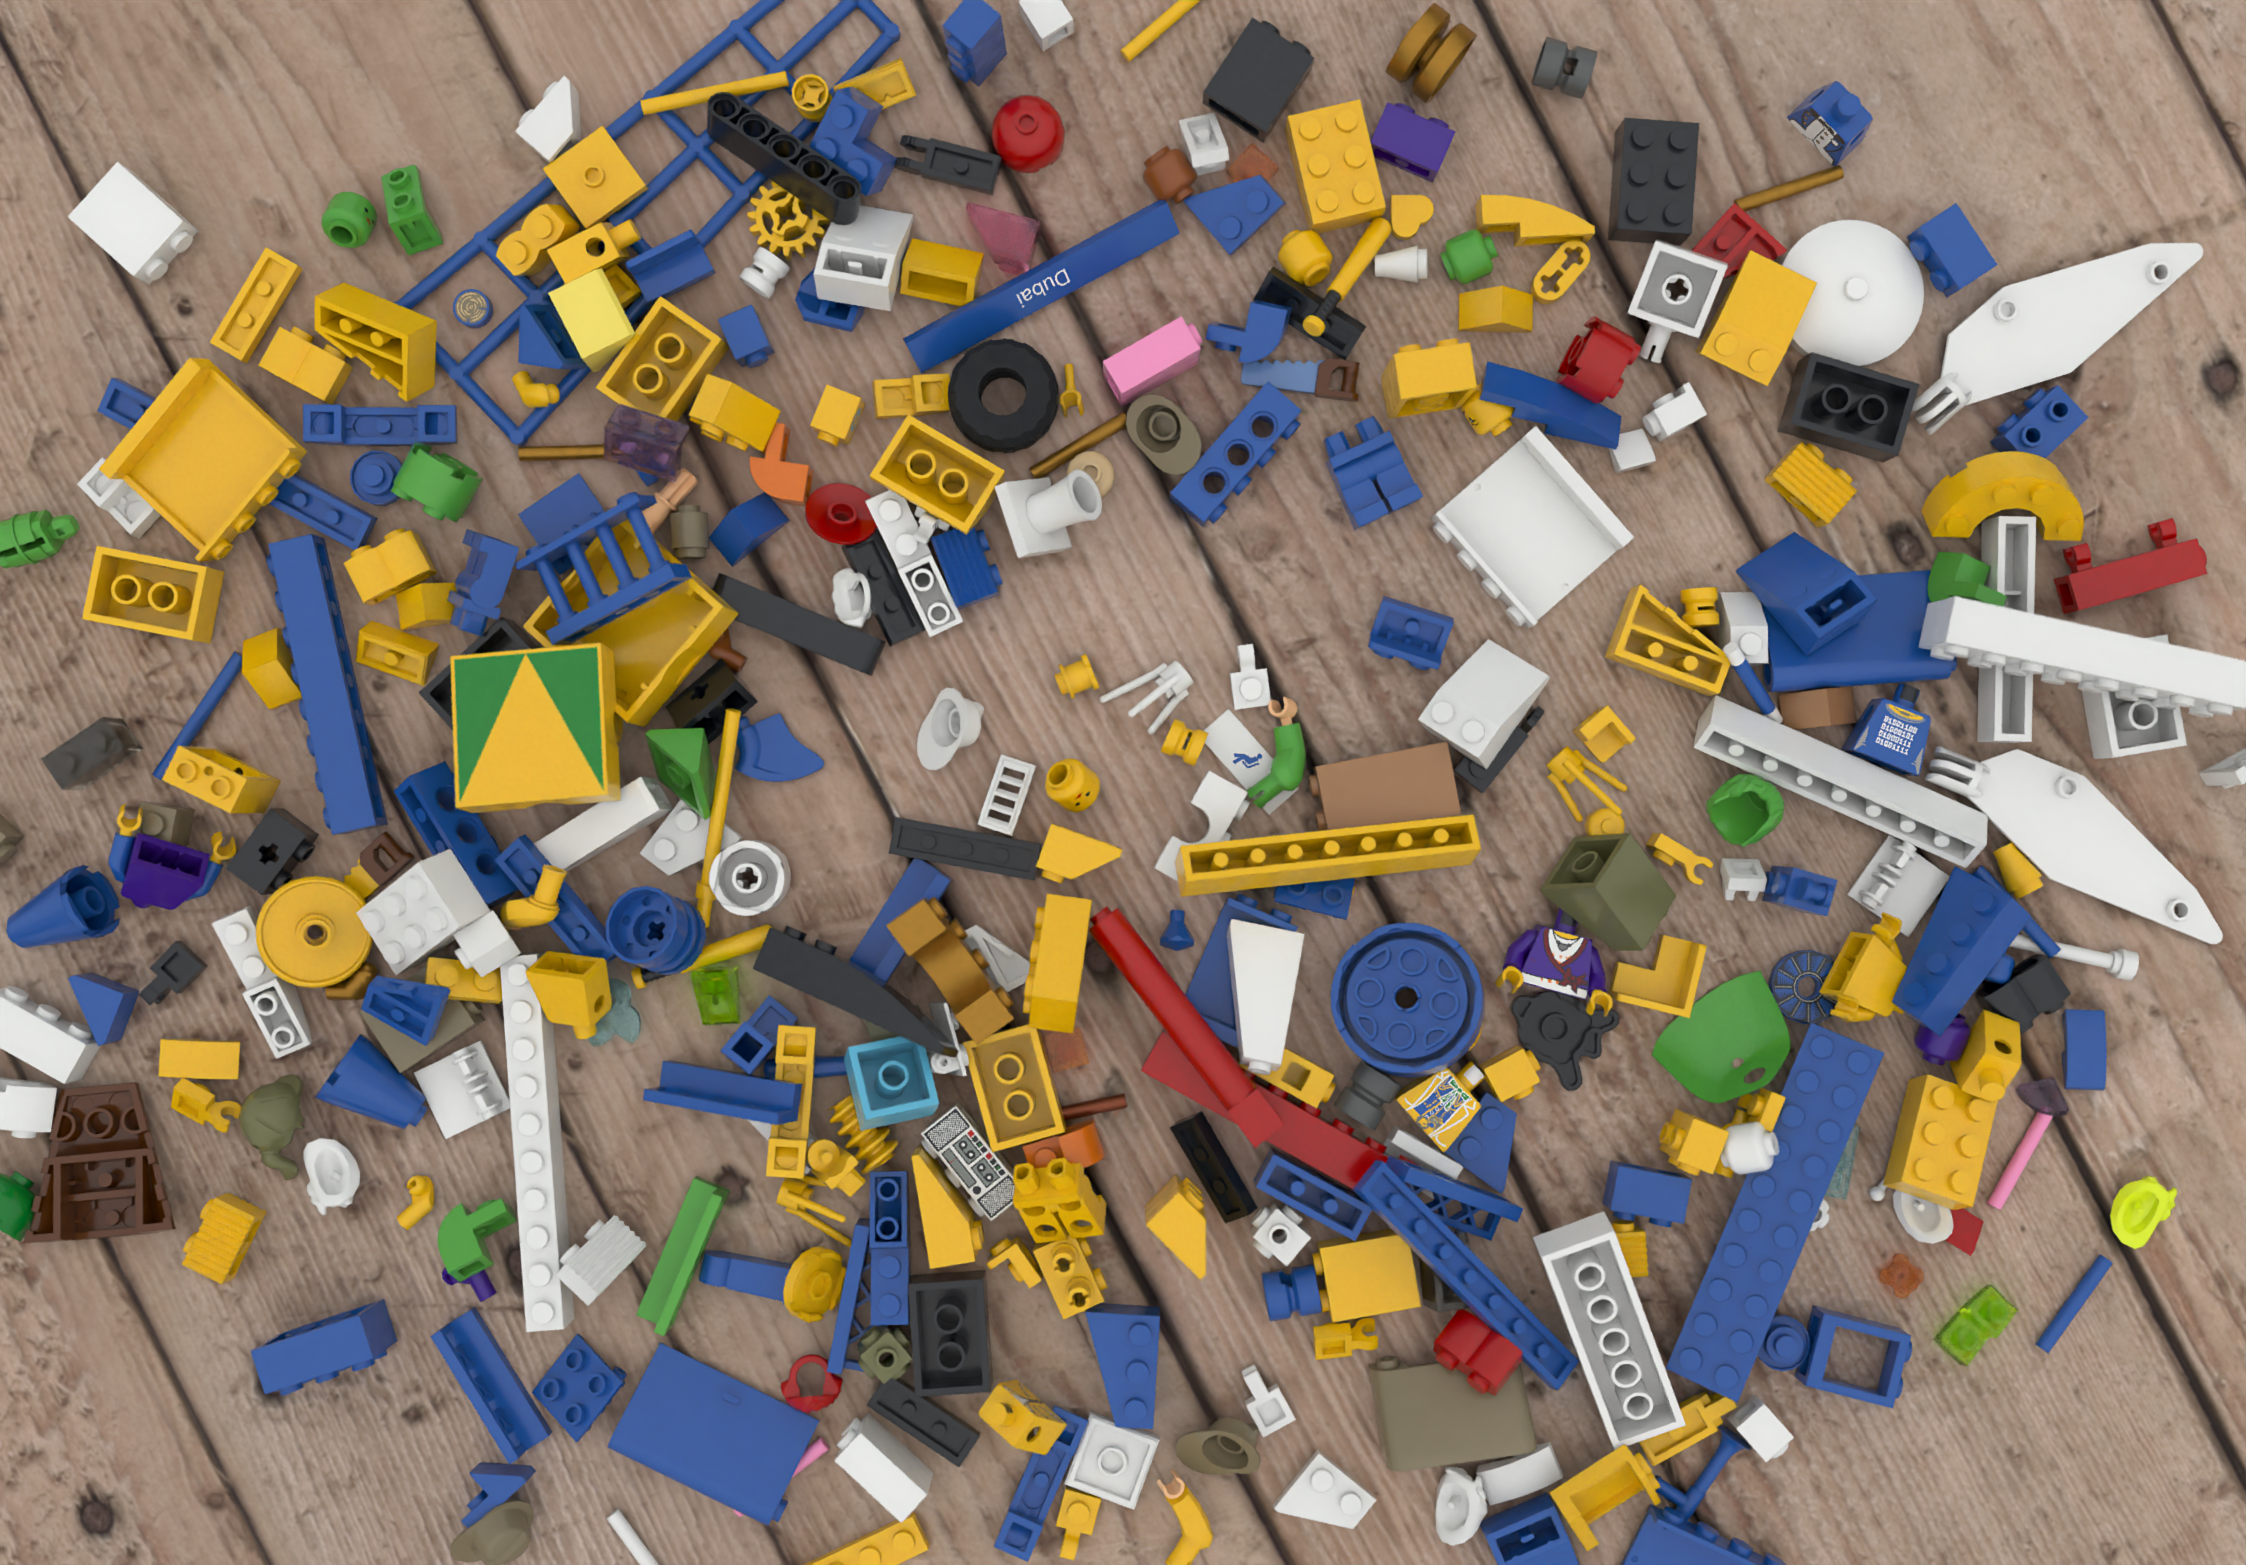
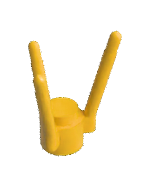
M1565 746L1546 764V767L1551 771L1547 778L1556 786L1577 822H1581L1583 817L1562 782L1563 780L1571 784L1577 778L1616 815H1621L1622 810L1583 771L1585 768L1622 792L1627 790V786L1586 759L1577 749L1572 751L1568 746Z
M804 1175V1179L785 1178L779 1190L776 1204L786 1207V1212L799 1216L847 1247H851L852 1241L806 1211L808 1208L841 1223L846 1221L844 1215L811 1201L814 1189L809 1188V1185L828 1186L817 1177Z

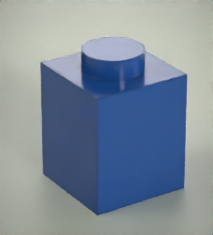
M752 304L718 319L732 354L741 367L746 365L748 368L760 366L769 360V355L775 353L758 312Z

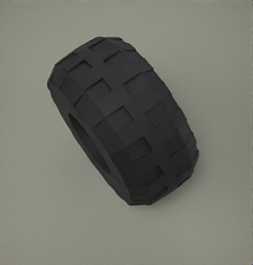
M1014 339L988 340L967 351L954 367L948 386V403L952 418L958 429L973 444L991 452L1015 453V451L1033 446L1035 442L1044 437L1050 430L1058 411L1059 388L1050 364L1033 347L1026 343L1014 341ZM999 378L1014 379L1026 390V398L1023 405L1016 412L1009 415L993 414L982 404V394L985 388L992 381Z

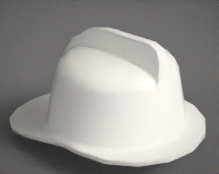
M945 688L940 692L918 733L917 754L925 768L928 770L943 768L951 760L957 749L967 747L977 740L981 730V717L984 712L983 705L963 698L961 693L955 688Z

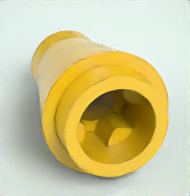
M2012 842L1992 852L1997 860L2007 892H2012L2016 899L2044 886L2039 878L2042 874Z

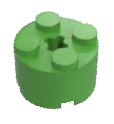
M414 442L393 481L394 485L391 492L407 501H412L414 498L423 503L424 507L422 510L436 519L443 521L446 517L458 522L464 516L483 478L477 477L478 473L450 455L443 452L442 455L435 453L433 456L429 454L432 449L431 446Z

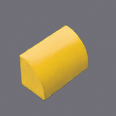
M912 238L902 263L900 294L962 307L976 298L984 253Z

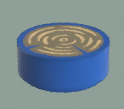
M467 289L456 296L453 302V312L457 320L469 328H481L491 320L493 305L490 299L481 291Z

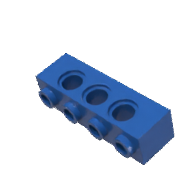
M1268 381L1198 460L1195 467L1170 492L1169 498L1202 527L1208 520L1214 524L1228 508L1224 504L1226 499L1232 493L1239 496L1252 481L1248 474L1254 467L1259 465L1263 468L1277 451L1272 448L1281 437L1287 441L1298 429L1301 423L1296 419L1302 410ZM1257 421H1265L1271 426L1272 434L1265 438L1258 437L1254 434L1252 425ZM1235 448L1242 449L1246 452L1248 461L1241 466L1233 465L1228 459V452ZM1209 476H1217L1222 480L1224 488L1221 492L1212 494L1205 490L1203 481Z
M445 761L410 775L394 790L395 795L431 854L434 856L451 849L489 909L505 902L519 891L516 885L494 861L501 852L498 849L496 840L489 834L481 821L479 813H470L456 808L455 774L451 772Z

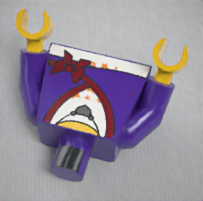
M1561 908L1558 909L1553 929L1535 925L1534 929L1526 930L1508 946L1503 964V972L1495 981L1496 986L1500 987L1505 979H1508L1513 986L1512 994L1517 991L1522 983L1585 1000L1589 995L1591 998L1586 1005V1012L1589 1015L1593 1014L1595 1004H1600L1604 1008V1016H1607L1613 1004L1612 998L1607 994L1606 977L1598 949L1592 945V939L1575 935L1578 922Z

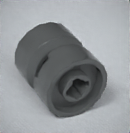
M1546 37L1538 57L1531 84L1548 90L1559 86L1562 94L1582 99L1594 69L1597 51L1581 46H1576L1570 50L1567 42ZM1565 63L1572 65L1570 74L1562 73Z
M1361 1060L1351 1077L1354 1086L1344 1087L1334 1105L1353 1119L1375 1131L1385 1115L1382 1107L1383 1103H1391L1402 1088V1085Z

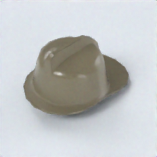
M1158 394L1143 395L1131 404L1126 417L1128 434L1155 466L1163 472L1172 475L1187 473L1195 467L1201 455L1202 443L1200 433L1181 406Z
M1221 1417L1208 1430L1194 1431L1180 1437L1175 1447L1177 1457L1185 1466L1202 1474H1251L1257 1471L1261 1464L1260 1454L1256 1450L1259 1433L1258 1427L1255 1424H1248L1237 1418Z
M521 1500L507 1501L496 1506L453 1540L450 1546L451 1556L461 1562H477L482 1560L486 1565H503L514 1561L529 1546L531 1540L529 1527L534 1518L533 1508L528 1502Z

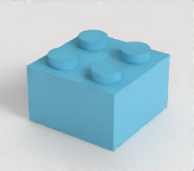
M899 1036L847 1048L844 1063L860 1131L934 1115L939 1105V1100L925 1047Z

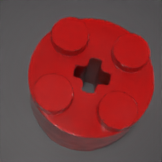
M1593 316L1583 325L1589 328L1587 333L1582 337L1576 335L1568 347L1558 369V372L1564 376L1556 378V383L1598 404L1603 402L1606 397L1615 398L1624 383V379L1620 376L1626 366L1632 365L1636 360L1641 346L1635 343L1634 337Z

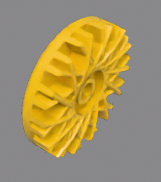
M314 875L288 881V883L281 885L279 889L268 897L257 918L256 943L260 956L275 975L293 985L318 988L345 980L360 968L372 947L373 939L356 914L366 905V902L353 887L333 877ZM312 925H319L322 927L323 933L317 938H312L307 933L308 928Z

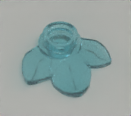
M609 979L610 993L614 995L616 1003L612 1002L611 1009L596 1023L597 1033L587 1039L592 1046L596 1047L605 1044L615 1034L630 1043H634L639 1037L641 1028L640 1014L630 1004L631 990L622 980Z

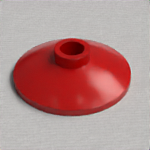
M844 483L824 485L816 489L806 502L805 517L809 527L815 534L826 541L841 545L856 544L868 539L877 528L865 502L871 496L856 486Z

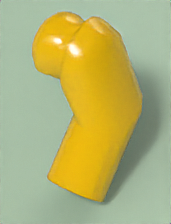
M526 371L518 372L512 377V382L522 402L529 408L547 407L548 404H555L560 399L559 389L555 384L534 383L530 374Z

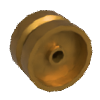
M1433 3L1410 28L1385 71L1399 83H1404L1420 68L1421 70L1412 85V93L1425 103H1429L1441 90L1477 37L1476 33L1463 23L1455 25L1442 39L1441 37L1450 23L1451 14L1436 3Z

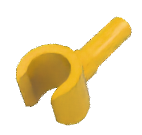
M1065 364L1066 387L1065 392L1060 396L1063 415L1067 418V409L1070 406L1077 405L1080 416H1082L1085 409L1081 394L1076 390L1073 364Z

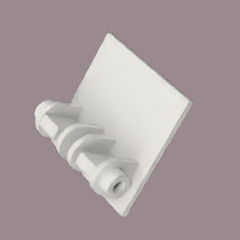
M1889 834L1847 895L1881 919L1882 912L1901 919L1902 927L1900 932L1909 937L1950 876L1917 854L1915 846L1906 841L1902 843Z
M947 1002L928 1003L934 1024L958 1049L956 1058L938 1054L930 1049L926 1050L931 1072L967 1076L965 1066L969 1065L968 1055L964 1045L958 1044L955 1030L959 1029L958 1020L954 1016L952 1009L948 1008Z
M481 1040L414 1072L445 1139L510 1109V1099Z

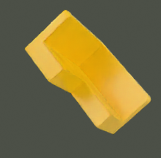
M1660 934L1652 970L1616 961L1608 994L1617 1001L1690 1018L1707 945Z

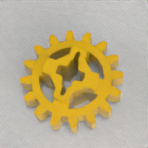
M773 181V188L770 190L760 186L759 190L763 197L761 199L751 198L750 202L756 208V211L747 213L748 219L751 222L757 223L749 229L753 236H760L757 241L759 246L765 248L770 245L769 252L775 256L782 250L786 260H791L793 251H797L802 258L806 257L804 248L807 246L817 250L818 246L815 238L825 237L826 232L821 228V225L829 224L830 220L813 208H811L812 220L809 219L807 215L803 214L806 207L805 203ZM786 196V198H783V199H780V200H778V201H775L776 199H778V198H780V197ZM793 212L796 219L794 221L788 219L784 224L781 219L783 215L789 217ZM765 217H768L774 223L771 229L772 235L766 229ZM799 235H803L802 237H800V238H798V239H796V240L790 241L791 238L797 237V236H799Z

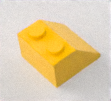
M1051 824L1036 867L1043 869L1042 877L1063 883L1065 877L1072 880L1120 857L1123 848L1065 827Z

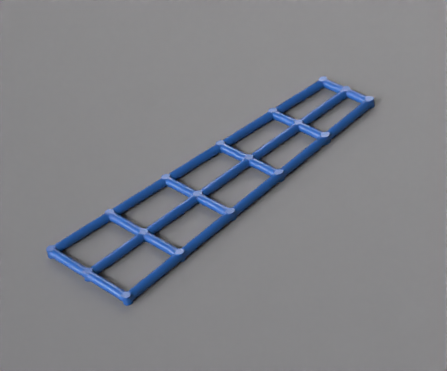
M760 0L741 17L731 21L724 31L654 89L648 90L642 99L605 129L614 141L646 116L642 111L641 100L672 94L736 40L767 70L763 75L786 71L789 86L783 88L792 96V87L796 79L789 71L855 8L858 7L877 26L882 34L835 85L868 72L893 43L899 41L901 37L899 27L872 0H841L777 61L752 35L749 29L784 0ZM834 87L829 90L832 99L835 95ZM769 90L742 95L739 99L752 107ZM673 110L658 112L656 114L687 147L646 185L648 190L625 205L619 212L611 215L606 221L612 223L615 227L628 219L633 220L684 170L699 158L733 194L696 234L703 248H705L745 204L750 202L752 196L759 190V187L769 178L755 170L742 183L709 149L715 141L709 137L707 128L697 136ZM803 118L790 134L803 142L821 121L810 122ZM548 176L485 229L476 232L473 239L403 297L393 302L407 309H413L481 251L527 297L520 306L459 363L436 341L435 361L500 428L511 442L517 446L526 445L530 436L591 372L588 366L584 369H572L557 385L560 393L559 401L555 404H548L547 407L536 408L519 427L469 376L474 369L519 328L520 309L523 305H550L566 329L555 305L549 300L550 296L548 294L565 284L558 270L538 288L527 276H514L496 257L499 246L494 242L557 189ZM642 237L641 240L630 245L638 255L652 249ZM603 241L599 243V251L605 246ZM643 293L625 311L631 326L651 307Z

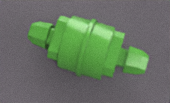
M43 510L39 512L31 511L22 515L15 514L9 519L0 521L1 567L5 569L11 567L18 568L28 564H37L41 560L53 557L59 552L65 540L73 537L80 529L77 520L72 515H61L53 518L48 510Z

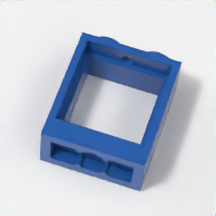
M1813 1305L1806 1330L1809 1334L1811 1346L1808 1357L1797 1367L1795 1377L1808 1387L1893 1408L1895 1398L1900 1397L1903 1389L1901 1374L1904 1363L1909 1361L1912 1353L1911 1335L1899 1327ZM1836 1326L1889 1340L1877 1391L1824 1377Z

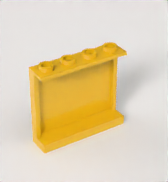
M189 358L100 466L99 470L109 479H123L200 551L195 557L198 562L218 561L223 559L232 550L233 544L231 542L239 533L247 531L256 520L254 515L261 506L268 505L276 498L279 493L277 487L283 480L297 473L302 466L300 460L308 451L209 359Z

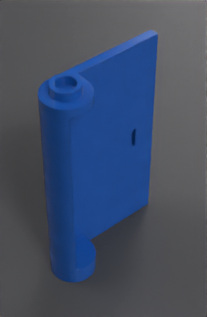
M1931 570L1858 575L1878 600L1865 618L1807 656L1760 601L1768 625V663L1763 664V681L1767 692L1948 679L1951 672L1956 669L1957 657L1954 656V660L1938 659L1930 656L1931 650L1918 648L1927 605L1931 603L1927 590Z
M660 1343L607 1448L768 1526L771 1519L779 1522L788 1501L782 1497L819 1420Z

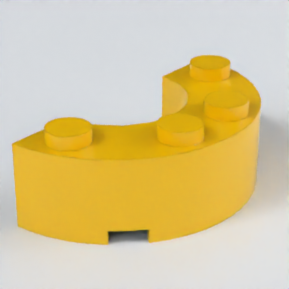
M1998 452L1967 462V468L1958 472L1953 477L1950 475L1945 476L1934 487L1921 510L1932 537L1970 538L1975 527L1987 516L2001 510L2013 508L2031 511V516L2036 517V526L2043 540L2081 541L2084 529V517L2081 506L2064 475L2049 460L2026 452Z

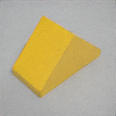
M1503 285L1459 293L1458 332H1532L1533 294Z
M420 583L396 593L401 630L449 624L455 605L447 601L450 590L456 591L455 583Z
M280 628L272 629L243 641L242 674L270 710L302 698L300 687L292 677L291 664L293 661Z

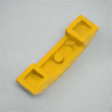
M778 1025L775 1079L801 1083L802 1090L798 1120L780 1125L771 1124L766 1176L804 1179L812 1107L816 1027Z

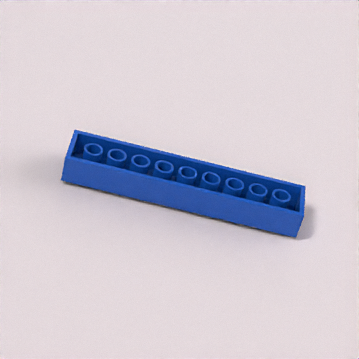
M1810 1024L1781 1093L1786 1098L1772 1131L1778 1140L1779 1154L1774 1155L1773 1165L1768 1170L1747 1174L1666 1369L1738 1403L1884 1052L1816 1024Z

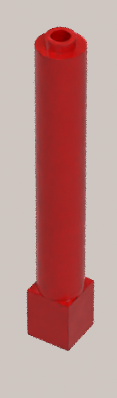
M1106 906L1093 916L1090 921L1094 926L1088 931L1221 1102L1252 1145L1256 1148L1285 1125L1120 909L1117 907L1111 911Z

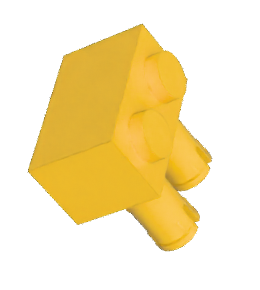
M1068 1233L1067 1240L1034 1244L1033 1253L1063 1320L1104 1302L1105 1293L1103 1290L1108 1288V1284L1101 1268L1094 1269L1088 1256L1093 1254L1087 1237L1072 1239Z

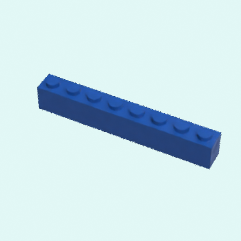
M309 534L268 544L270 555L267 556V565L270 573L276 578L278 591L275 592V601L280 612L284 614L286 627L283 628V637L287 647L292 651L294 663L291 664V673L295 683L300 687L302 699L299 700V709L309 727L310 735L307 736V746L310 754L316 759L318 771L315 772V782L318 790L323 793L326 807L323 809L324 822L331 829L332 835L349 834L388 825L325 538Z

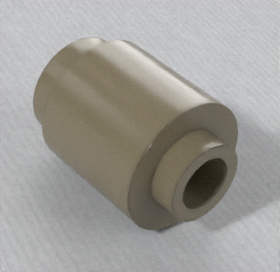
M698 505L677 506L678 512L670 514L671 548L675 550L676 558H706L705 549H709L708 513L700 512V506Z

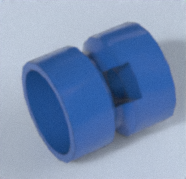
M1313 1264L1293 1267L1290 1274H1285L1282 1269L1261 1273L1270 1322L1289 1319L1293 1312H1297L1300 1316L1321 1313L1320 1296Z

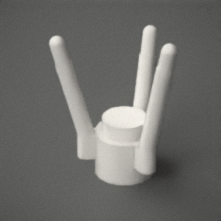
M1175 660L1169 666L1162 663L1155 670L1101 696L1099 701L1105 703L1158 678L1155 681L1158 688L1128 712L1130 717H1134L1162 694L1168 699L1173 696L1148 729V734L1153 735L1178 703L1189 695L1186 689L1194 682L1181 664Z

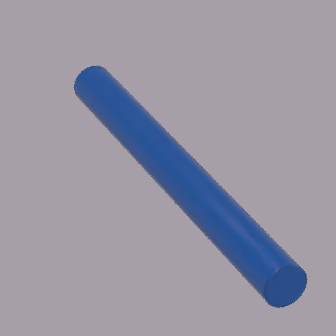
M233 652L152 773L154 777L163 781L162 778L178 746L191 745L242 669L241 653Z

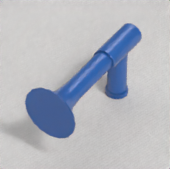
M1723 1425L1718 1426L1721 1430V1440L1715 1454L1685 1494L1664 1481L1659 1475L1655 1476L1661 1486L1655 1491L1677 1505L1675 1510L1685 1517L1684 1521L1690 1519L1728 1460L1740 1450H1752V1447L1742 1437Z

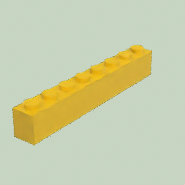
M1473 814L1184 845L1179 848L1175 866L1180 896L1184 897L1471 865L1480 852L1481 845Z

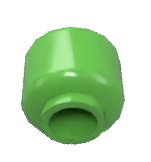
M341 192L334 195L322 215L321 225L324 233L336 245L346 248H357L363 246L370 238L376 226L377 213L370 201L362 195L354 192Z
M1471 229L1447 240L1445 251L1440 253L1451 281L1457 279L1463 285L1492 273V259L1498 257L1491 236L1483 238L1477 229Z

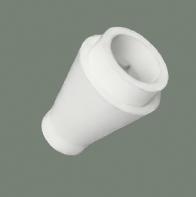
M1417 245L1385 254H1376L1375 277H1387L1418 283V279H1427V249H1418Z

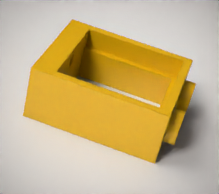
M178 746L162 778L163 781L228 813H265L281 780L216 748ZM242 769L243 774L240 775L236 773V770Z

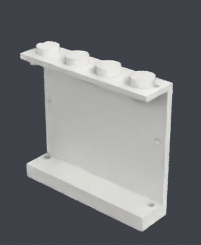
M1537 426L1530 430L1431 518L1435 524L1433 526L1435 534L1444 543L1450 541L1459 551L1456 556L1464 567L1469 571L1475 569L1484 579L1481 585L1486 592L1494 599L1499 596L1508 606L1505 611L1509 618L1516 625H1524L1527 629L1537 624V620L1611 555L1623 548L1634 538Z

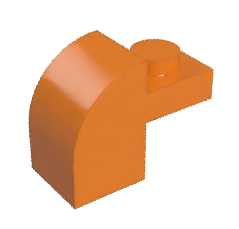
M775 423L763 452L761 451V453L765 454V459L750 456L751 474L756 484L774 500L805 507L811 493L814 471L809 465L786 462L791 430L785 424Z
M1095 1118L1067 1126L1064 1133L1022 1145L1027 1163H1030L1034 1169L1047 1167V1164L1052 1159L1066 1158L1069 1164L1081 1162L1083 1168H1086L1105 1158V1150Z

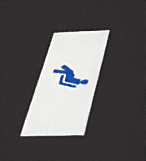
M1229 709L1204 730L1209 733L1205 744L1246 790L1271 773L1270 769L1273 758ZM1297 787L1294 791H1282L1269 801L1263 809L1270 815L1299 788ZM1264 791L1260 792L1258 795L1254 796L1253 798L1256 800L1257 798H1259L1261 795L1264 794Z

